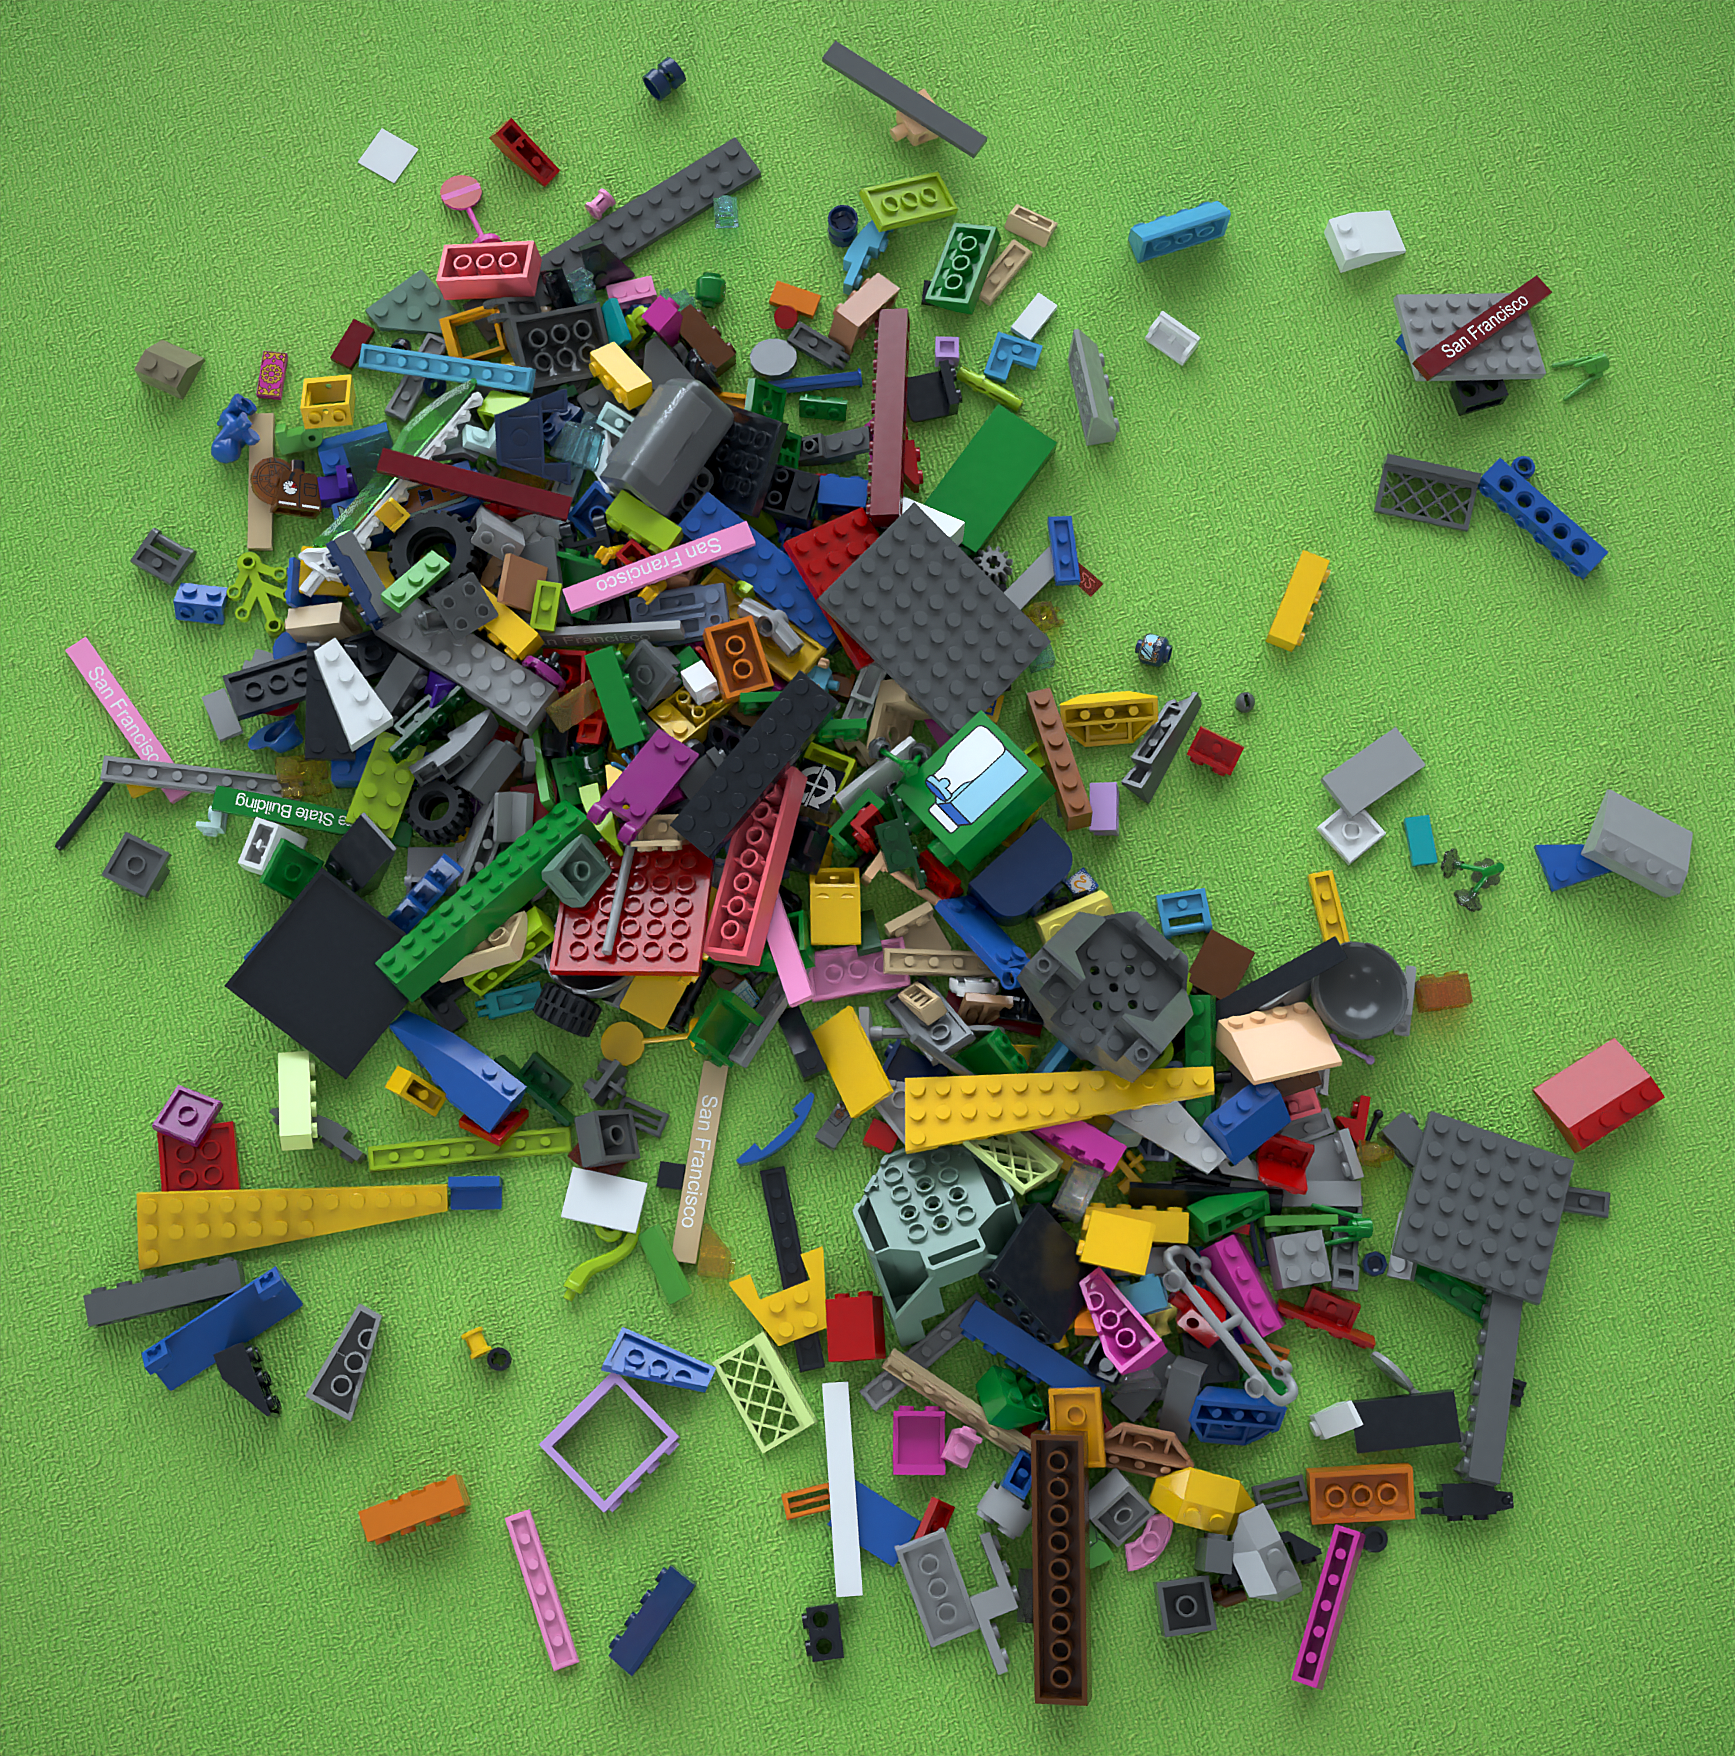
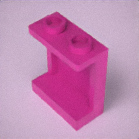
M899 1406L898 1411H893V1475H945V1460L941 1458L945 1448V1411H940V1406H924V1411H914V1406Z

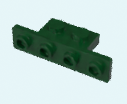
M460 684L433 708L429 707L432 696L427 694L393 726L394 731L401 736L388 749L393 762L398 764L409 757L413 749L426 741L438 726L443 725L455 710L460 709L464 705L468 697Z
M895 793L887 795V801L894 820L873 826L888 874L910 868L916 889H925L927 877L924 869L919 868L917 859L920 858L916 845H912L909 837L912 835L911 827L908 821H904L901 813L904 811L902 800L900 797H896Z
M534 1052L521 1069L505 1055L498 1056L493 1060L527 1086L525 1093L531 1095L534 1098V1102L540 1108L547 1109L553 1114V1118L557 1123L567 1127L575 1123L574 1118L576 1116L560 1103L574 1083L542 1055Z

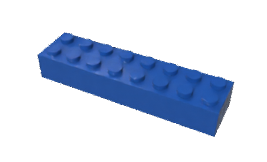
M707 492L678 526L683 530L682 541L688 543L745 521ZM748 524L756 546L710 563L734 581L742 580L752 585L757 598L773 610L779 609L785 612L792 624L827 649L825 654L827 656L840 640L790 557Z

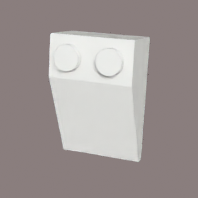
M1389 210L1349 213L1329 219L1324 231L1340 273L1406 252Z

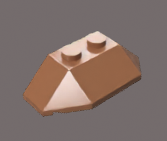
M1122 1422L1104 1433L1106 1467L1114 1469L1116 1467L1118 1470L1155 1478L1164 1477L1172 1472L1188 1467L1194 1468L1192 1459L1173 1432Z

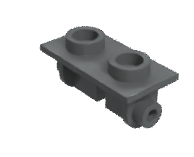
M437 608L421 611L417 615L418 622H415V625L423 636H434L449 630Z

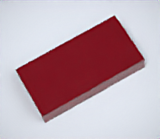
M353 319L330 356L331 361L352 371L360 358L362 344H369L374 336V328Z

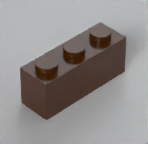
M689 304L680 311L683 318L678 340L689 352L692 349H696L700 358L708 365L712 362L718 370L715 375L719 378L736 364V350L731 343L723 341L721 333L714 325L710 326L707 323L706 316L699 308L695 309Z

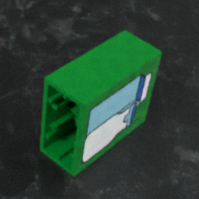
M980 710L918 768L916 775L910 776L894 792L906 805L901 813L904 821H908L911 831L918 836L927 827L936 837L927 845L930 851L947 868L957 859L971 872L1057 790L1044 772Z

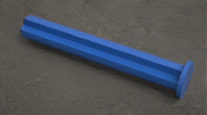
M859 368L858 371L782 379L769 381L768 383L787 390V393L858 385L862 388L861 369Z

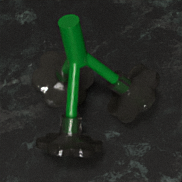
M1452 848L1450 851H1446L1444 860L1441 863L1443 877L1449 879L1451 876L1456 875L1457 870L1467 869L1474 871L1471 874V879L1477 883L1469 891L1466 889L1456 890L1454 896L1457 898V903L1466 907L1471 912L1480 911L1482 905L1477 897L1480 893V888L1487 889L1490 885L1495 886L1499 884V875L1504 871V865L1501 862L1494 864V861L1490 858H1485L1482 862L1477 861L1473 865L1465 864L1464 861H1460L1457 849Z

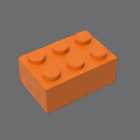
M752 615L704 628L702 636L724 705L737 702L740 693L772 691L774 683Z

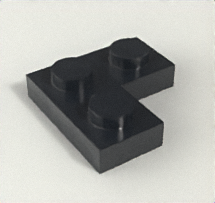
M463 977L443 983L439 980L420 996L440 1026L451 1033L456 1032L469 1022L455 1003L472 990L465 985Z

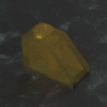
M704 1223L697 1275L698 1277L729 1280V1274L734 1275L736 1259H731L732 1254L712 1227Z

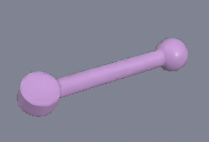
M1335 1034L1329 1035L1333 1044H1337L1359 1056L1368 1065H1372L1375 1062V1058L1372 1055L1367 1056L1338 1040Z

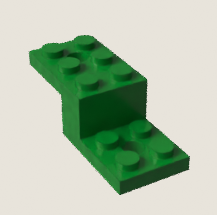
M748 378L744 409L783 422L787 390L758 378ZM787 430L776 464L798 469L802 436Z
M782 691L740 693L737 702V712L743 713L744 716H756L758 712H765ZM866 718L830 719L814 739H819L820 743L833 742L834 739L843 738L844 742L858 741V738H862L867 729Z

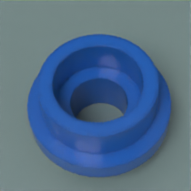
M1527 456L1517 457L1511 464V467L1524 479L1530 478L1535 472V464ZM1519 466L1525 467L1526 471H1521Z

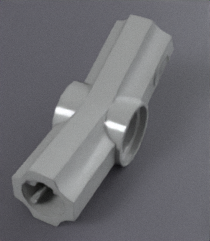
M749 597L743 599L742 603L738 606L737 614L739 618L752 615L759 633L762 636L771 637L788 658L794 656L804 646V642L788 625V617L782 610L777 609L773 611Z

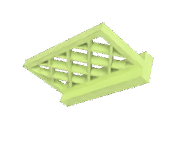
M1018 1131L1008 1135H995L998 1140H994V1136H990L988 1139H974L962 1143L1021 1195L1029 1192L1044 1181H1053L1064 1162L1029 1131ZM978 1144L989 1146L990 1151L983 1150ZM995 1148L1005 1149L1007 1154L998 1153ZM997 1160L1008 1162L1009 1167L1002 1166ZM1014 1164L1024 1165L1025 1170L1016 1169ZM1016 1176L1027 1178V1183L1024 1185Z
M766 1331L712 1362L762 1454L818 1422L774 1341ZM755 1344L759 1352L757 1363L743 1360L746 1349ZM741 1352L740 1359L734 1357ZM729 1359L737 1361L738 1366L735 1376L726 1374L721 1364ZM762 1359L765 1362L766 1366L761 1365ZM742 1363L756 1367L752 1381L739 1378ZM760 1368L770 1371L772 1375L770 1386L756 1382ZM729 1379H733V1380H734L733 1385L731 1384V1382L729 1381ZM738 1381L751 1384L748 1399L738 1397L735 1391ZM775 1382H776L777 1386L779 1387V1389L773 1387ZM755 1386L769 1389L765 1404L752 1400ZM772 1391L783 1394L785 1400L782 1409L769 1405ZM741 1401L746 1402V1407H745V1408H744V1406H743V1404H742ZM750 1404L764 1407L760 1422L749 1417ZM787 1404L789 1405L791 1411L786 1410ZM767 1409L781 1412L778 1427L764 1423ZM785 1413L795 1416L800 1426L792 1431L781 1428ZM754 1424L759 1425L758 1431H757L756 1427L754 1426ZM763 1427L777 1430L774 1441L768 1445H765L761 1438ZM780 1431L787 1433L779 1438Z

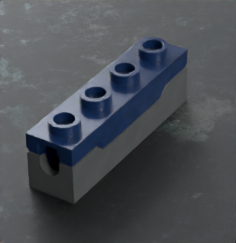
M352 530L325 544L330 552L326 556L333 568L338 565L341 570L337 574L344 587L349 585L352 589L348 593L355 606L359 604L362 606L363 611L360 614L366 625L372 623L377 631L402 617L401 614L381 600V593L386 588Z

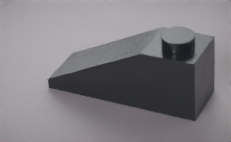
M799 1005L785 1009L779 1017L778 1023L803 1082L826 1074L827 1067Z

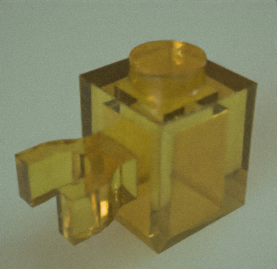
M1051 601L1032 603L1022 611L1044 634L1053 627H1060L1065 623L1064 619L1057 618L1056 614L1060 609L1059 607H1053Z

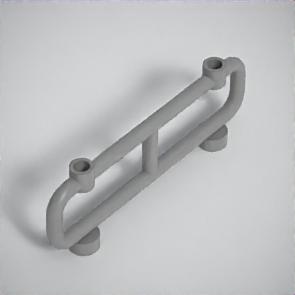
M1175 1244L1166 1249L1163 1253V1263L1168 1270L1163 1276L1165 1288L1171 1292H1176L1180 1289L1185 1292L1250 1376L1245 1382L1247 1394L1252 1398H1259L1264 1395L1271 1403L1280 1407L1287 1406L1293 1402L1298 1396V1386L1290 1375L1293 1371L1291 1363L1287 1360L1280 1361L1209 1271L1211 1269L1209 1258L1205 1256L1199 1258L1190 1247L1184 1244ZM1182 1254L1189 1260L1191 1271L1203 1278L1231 1314V1318L1222 1323L1186 1278L1185 1274L1175 1264L1173 1257ZM1238 1325L1241 1327L1272 1367L1273 1377L1282 1380L1286 1385L1287 1393L1280 1396L1272 1389L1228 1331Z

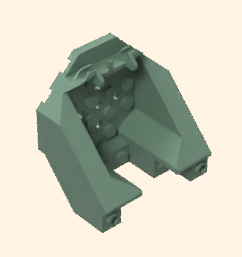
M943 1145L938 1146L937 1149L916 1152L914 1155L912 1153L906 1154L905 1148L884 1155L878 1172L871 1177L864 1189V1196L859 1203H856L852 1210L859 1235L901 1347L925 1339L921 1321L945 1312L939 1288L977 1274L979 1271L990 1269L1022 1221L1009 1183L966 1147ZM925 1185L930 1186V1188L928 1189H921ZM957 1195H961V1196H962V1198H960V1199H957V1200L954 1199V1197L957 1196ZM933 1204H937V1205H938V1207L933 1208V1209H930V1206H931V1205H933ZM909 1213L914 1214V1216L910 1218H905V1216ZM942 1223L947 1224V1226L943 1228H938V1226ZM987 1287L989 1294L995 1293Z

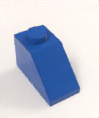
M1020 1449L1006 1470L1000 1485L1023 1500L1031 1488V1456Z

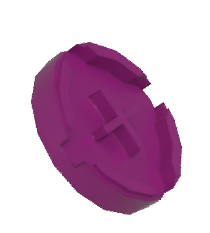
M527 655L522 661L523 667L527 666L528 670L556 687L558 693H561L566 687L565 680L539 659Z

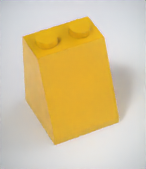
M1091 1210L1089 1215L1085 1214L1082 1223V1229L1086 1231L1084 1240L1079 1239L1076 1249V1255L1080 1256L1079 1262L1135 1276H1145L1157 1224Z

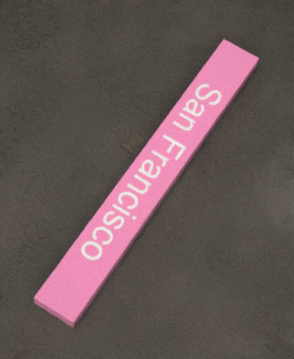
M745 521L564 588L562 591L571 614L756 546L748 523Z
M87 637L66 649L65 651L140 759L174 763ZM161 788L172 804H175L191 793V791Z

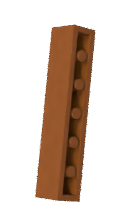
M1046 688L1029 692L1026 695V711L1050 782L1057 790L1054 794L1066 830L1069 832L1091 826L1093 811L1051 689Z

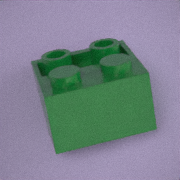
M992 1365L975 1384L985 1416L990 1425L1011 1430L1044 1420L1047 1417L1035 1382L1026 1377V1375Z

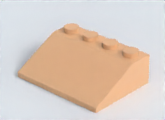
M1297 1002L1288 1006L1274 1007L1269 1010L1255 1011L1246 1015L1231 1016L1227 1019L1218 1020L1215 1046L1253 1085L1342 1066V1060L1319 1015L1306 1002Z

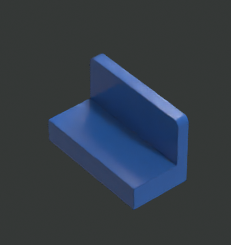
M500 1176L448 1177V1187L451 1189L452 1210H490L502 1208V1178Z

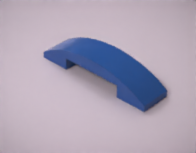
M810 1092L792 1109L797 1117L795 1121L763 1150L754 1143L736 1160L737 1164L743 1167L758 1163L785 1147L805 1124L813 1107L814 1094Z

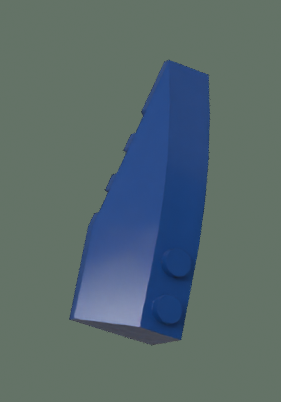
M407 1010L390 1024L389 1028L401 1043L417 1057L416 1061L422 1068L425 1067L431 1074V1080L436 1086H440L443 1089L448 1101L488 1133H491L521 1103L527 1086L465 1040Z

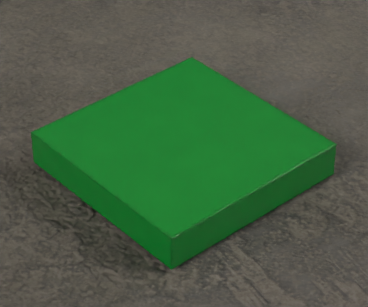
M281 838L259 883L294 901L323 866L324 861L290 841Z

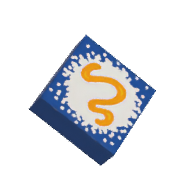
M1084 867L1064 883L1072 894L1087 889L1095 891L1099 887Z

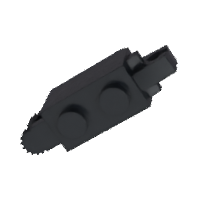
M1478 1483L1436 1484L1437 1491L1419 1492L1420 1498L1423 1499L1438 1498V1508H1421V1515L1439 1514V1516H1447V1521H1463V1515H1473V1520H1489V1515L1497 1514V1511L1514 1508L1512 1492L1497 1491L1492 1486Z

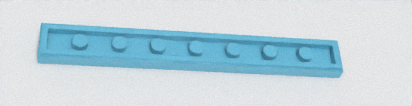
M362 344L358 366L359 368L531 394L533 393L536 369L368 344Z

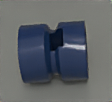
M671 57L665 58L657 65V69H651L642 77L647 90L658 101H662L671 94V88L676 90L686 82L684 72Z
M838 205L831 209L828 215V238L837 247H849L858 235L857 212L848 205Z

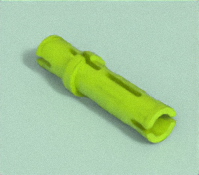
M963 365L956 375L957 380L972 387L973 391L984 393L1015 412L1020 410L1025 400L986 379L985 375H979Z

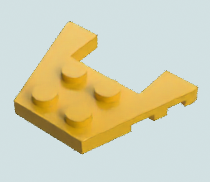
M822 1246L801 1254L810 1280L759 1299L750 1274L729 1282L733 1291L779 1347L827 1328L824 1250Z

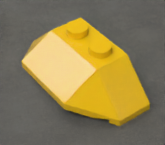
M1132 691L1079 695L1060 704V718L1065 732L1085 747L1134 743L1158 721V697Z
M1192 1467L1172 1472L1164 1477H1157L1148 1499L1152 1506L1174 1522L1220 1535L1234 1534L1239 1514L1256 1507V1504L1240 1480Z

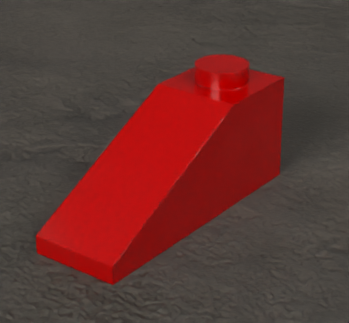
M512 118L505 121L489 137L506 157L543 187L561 171Z

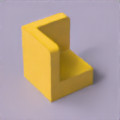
M391 496L374 513L393 533L411 516Z

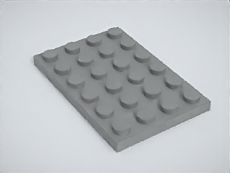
M1510 293L1397 294L1393 302L1415 381H1427L1413 366L1412 363L1415 359ZM1528 311L1429 381L1542 379L1546 371Z

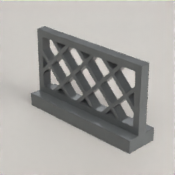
M1392 454L1385 456L1373 512L1460 531H1468L1481 473ZM1387 473H1396L1402 482L1391 488L1386 481ZM1413 478L1421 479L1425 485L1424 488L1416 493L1408 484V481ZM1436 483H1442L1449 492L1438 498L1431 486ZM1404 484L1411 496L1400 502L1394 490ZM1459 488L1470 489L1469 499L1461 503L1455 491ZM1428 490L1434 501L1424 507L1417 495ZM1389 493L1397 504L1391 509L1380 507L1382 498ZM1451 495L1458 506L1447 512L1440 500ZM1412 498L1420 508L1414 514L1408 513L1403 506ZM1437 504L1444 515L1434 519L1430 517L1426 509ZM1459 508L1465 516L1463 525L1454 523L1450 517V514Z

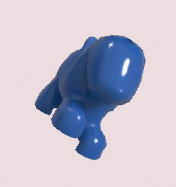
M238 393L232 397L228 407L221 413L217 421V425L222 426L223 429L212 443L211 455L220 463H231L238 460L241 455V449L246 444L252 446L260 441L258 433L250 428L253 423L247 418L253 415L257 408L251 400L244 398Z

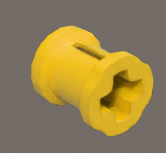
M482 1326L461 1335L462 1340L466 1341L470 1349L471 1360L479 1358L492 1350V1347L487 1345L482 1334Z

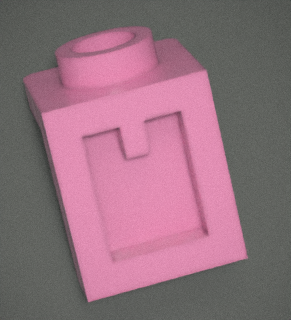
M967 1426L952 1429L941 1458L965 1469L969 1464L976 1444H981L983 1438L976 1435V1430Z

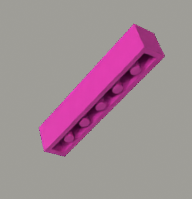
M1335 1524L1291 1680L1323 1690L1366 1535L1361 1532Z

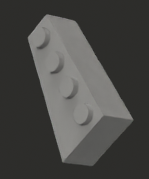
M361 1303L358 1304L305 1396L350 1422L353 1420L383 1315Z

